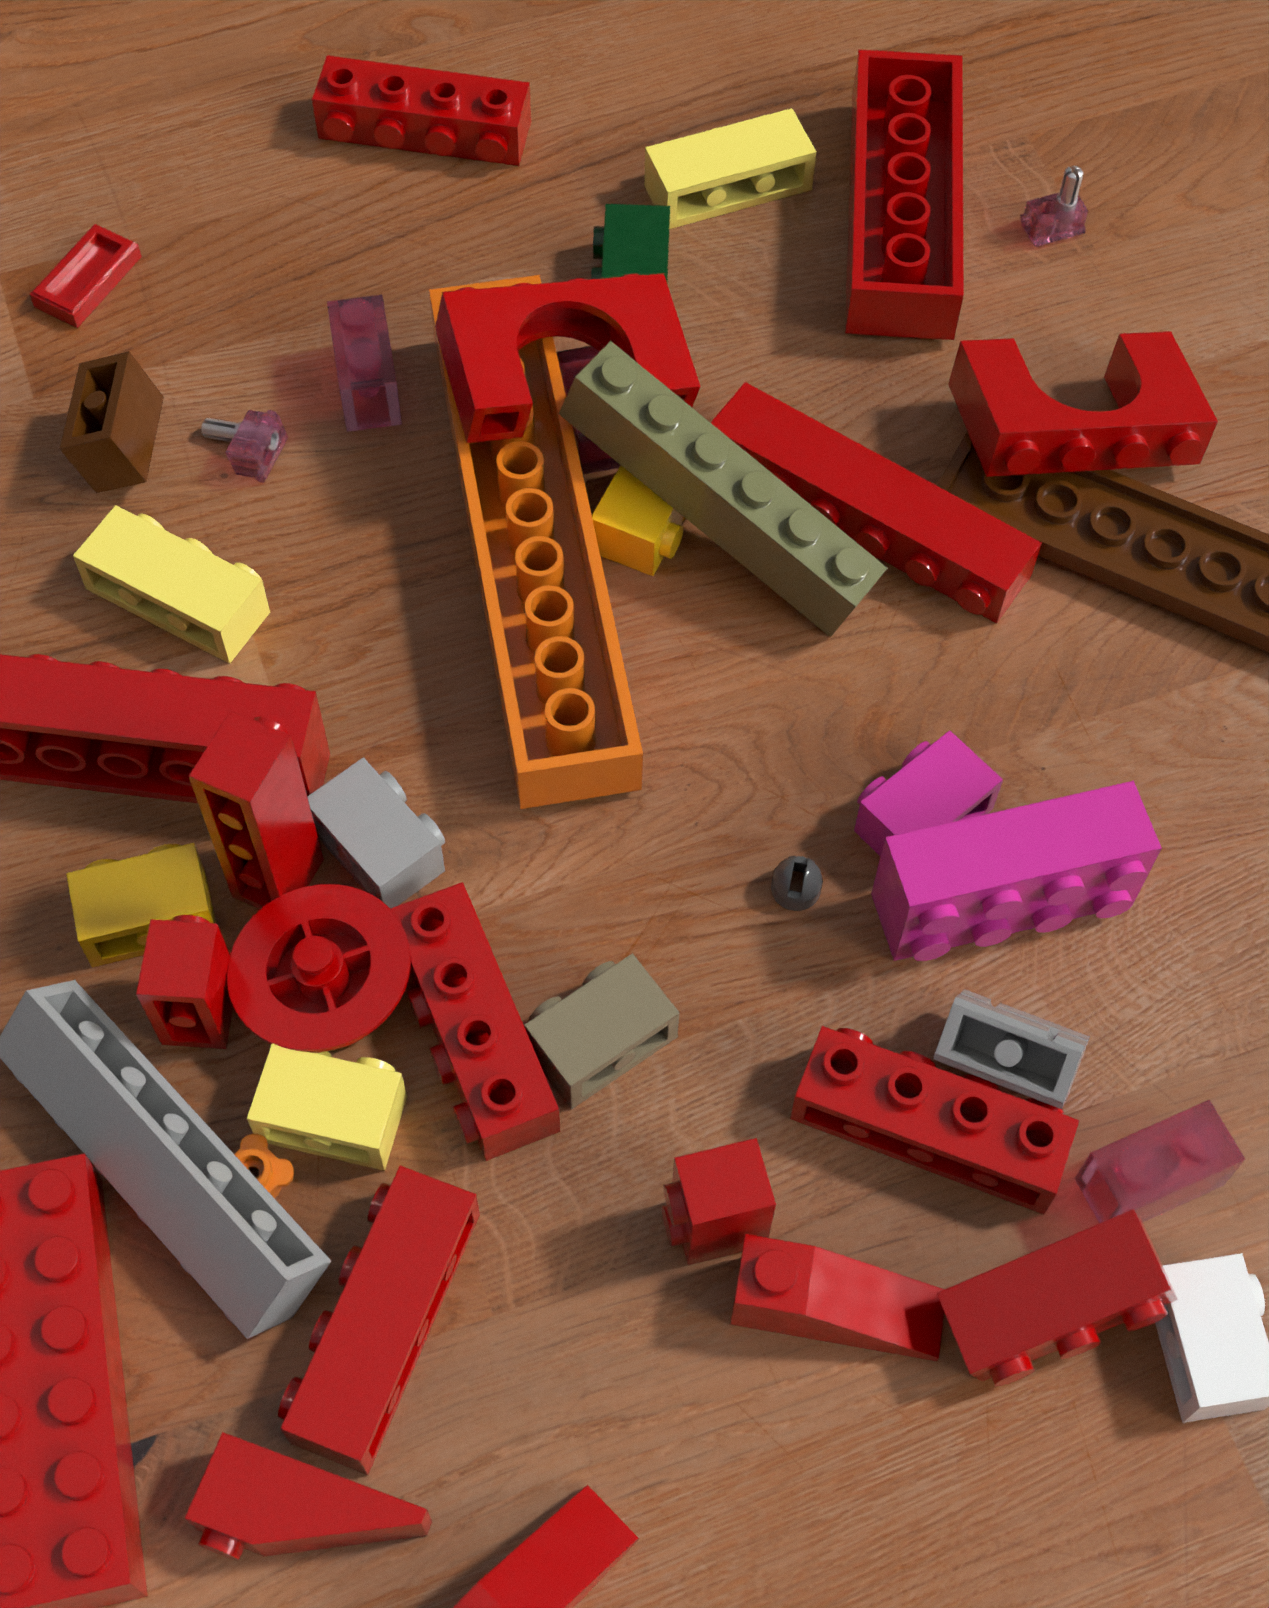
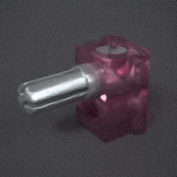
M1072 166L1065 169L1059 193L1026 202L1024 213L1020 215V221L1035 247L1086 233L1085 221L1088 209L1078 195L1083 178V171H1081L1080 167Z
M248 410L243 421L239 423L206 418L201 426V431L205 438L231 442L225 453L236 475L255 478L261 483H264L288 439L279 415L273 410H267L266 413Z

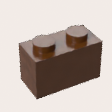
M129 351L79 363L60 443V451L96 493L147 482L164 396Z

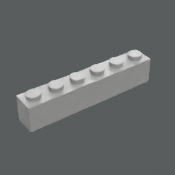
M75 980L26 990L0 1035V1059L13 1072L16 1079L29 1090L51 1115L55 1123L86 1154L88 1159L95 1165L97 1171L110 1182L137 1213L139 1219L154 1232L180 1262L183 1269L197 1281L224 1312L227 1319L247 1339L293 1318L331 1263L327 1255Z

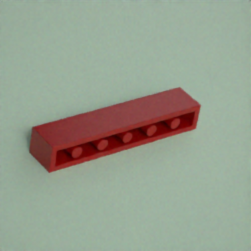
M747 382L743 383L710 422L876 559L880 558L905 572L917 584L930 586L957 601L964 610L972 614L982 615L997 624L1032 576L1042 542Z

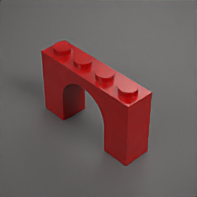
M664 273L650 275L627 274L621 277L590 280L575 278L566 282L518 283L512 286L481 289L465 287L456 291L442 292L435 330L466 443L522 438L524 436L533 402L518 351L528 343L546 337L576 339L594 347L599 352L611 341L689 406L693 407L701 386Z
M1171 331L1119 334L1104 375L1107 385L1119 407L1116 410L1103 412L1080 410L1062 404L1048 396L1032 379L1014 338L960 341L948 383L986 477L1201 464L1218 423Z

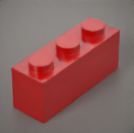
M1134 1209L937 1293L970 1375L982 1382L992 1378L995 1386L1006 1385L1030 1375L1035 1371L1031 1361L1054 1351H1058L1061 1359L1070 1358L1089 1351L1101 1343L1097 1333L1123 1322L1127 1331L1149 1326L1168 1315L1164 1305L1178 1300L1143 1222Z

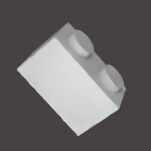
M1243 1254L1163 1265L1178 1300L1164 1305L1168 1315L1155 1322L1182 1423L1265 1410L1269 1406V1342L1261 1318L1265 1311V1300L1258 1278L1254 1274H1248Z

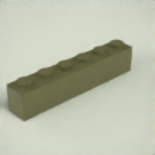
M610 341L575 377L559 415L828 636L831 637L887 570V567L613 342Z

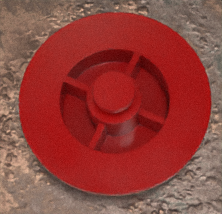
M318 884L302 887L285 893L266 904L253 915L239 933L232 947L227 968L229 997L235 1011L245 1026L254 1035L269 1044L311 1053L343 1048L358 1042L377 1029L400 1002L410 975V946L405 930L395 913L374 895L358 888L339 884Z

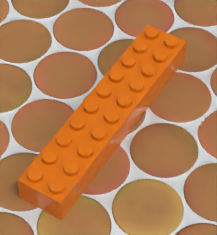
M540 275L429 289L434 339L520 809L642 790L643 774L642 746L572 425L559 415L566 394L553 337L537 339L518 351L533 402L524 436L522 438L466 443L435 330L442 292L456 291L465 287L481 289L512 286L518 283L541 284Z

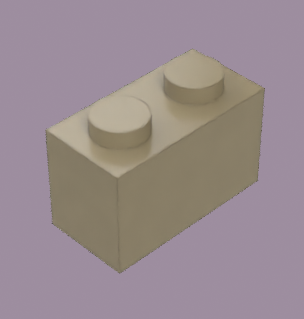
M632 953L617 964L613 961H608L596 967L584 979L582 987L564 999L556 996L543 1002L532 1012L529 1022L524 1027L544 1074L572 1110L678 1038L680 1013Z

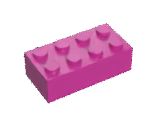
M1134 781L885 837L871 896L893 960L914 957L916 961H928L946 954L952 947L975 942L976 946L987 947L998 944L1009 938L1012 933L1035 928L1037 932L1045 933L1060 929L1069 924L1072 919L1096 914L1098 918H1110L1122 914L1134 904L1162 847Z

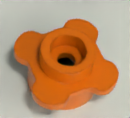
M249 1134L242 1138L240 1149L234 1155L248 1170L252 1168L259 1170V1175L256 1179L275 1199L280 1193L281 1188L288 1186L293 1180L294 1168L292 1163L288 1159H278L268 1149V1142L264 1136Z

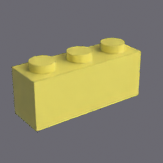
M791 108L645 147L644 186L654 205L670 206L669 229L811 191L816 150L794 110Z
M117 505L114 506L73 555L87 590L229 664L270 613L263 581L252 568L242 563H235L233 565L213 555L198 540L193 538L184 540L166 531L152 517L146 514H138L136 516Z

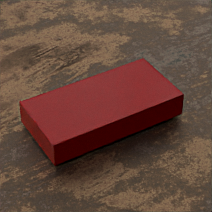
M94 224L29 294L34 308L78 328L141 259L139 245Z

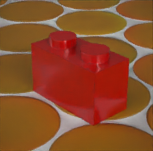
M178 915L172 921L150 919L136 995L161 1045L227 1049L233 1013V1005L227 987V968L230 954L218 924L211 923L199 916Z
M757 1138L674 1158L672 1183L663 1184L666 1205L662 1206V1215L671 1247L682 1244L688 1265L742 1252L745 1234L769 1238L776 1202Z

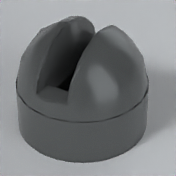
M789 856L775 868L772 876L771 892L775 901L782 907L792 911H802L812 907L818 901L823 884L821 871L810 858ZM793 871L804 873L802 892L789 890Z

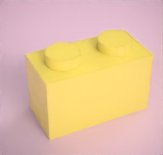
M271 1044L247 1121L253 1134L264 1136L268 1144L385 1171L407 1094L402 1073L395 1072L393 1066L382 1060L360 1057L355 1063L333 1058L328 1051L311 1053Z

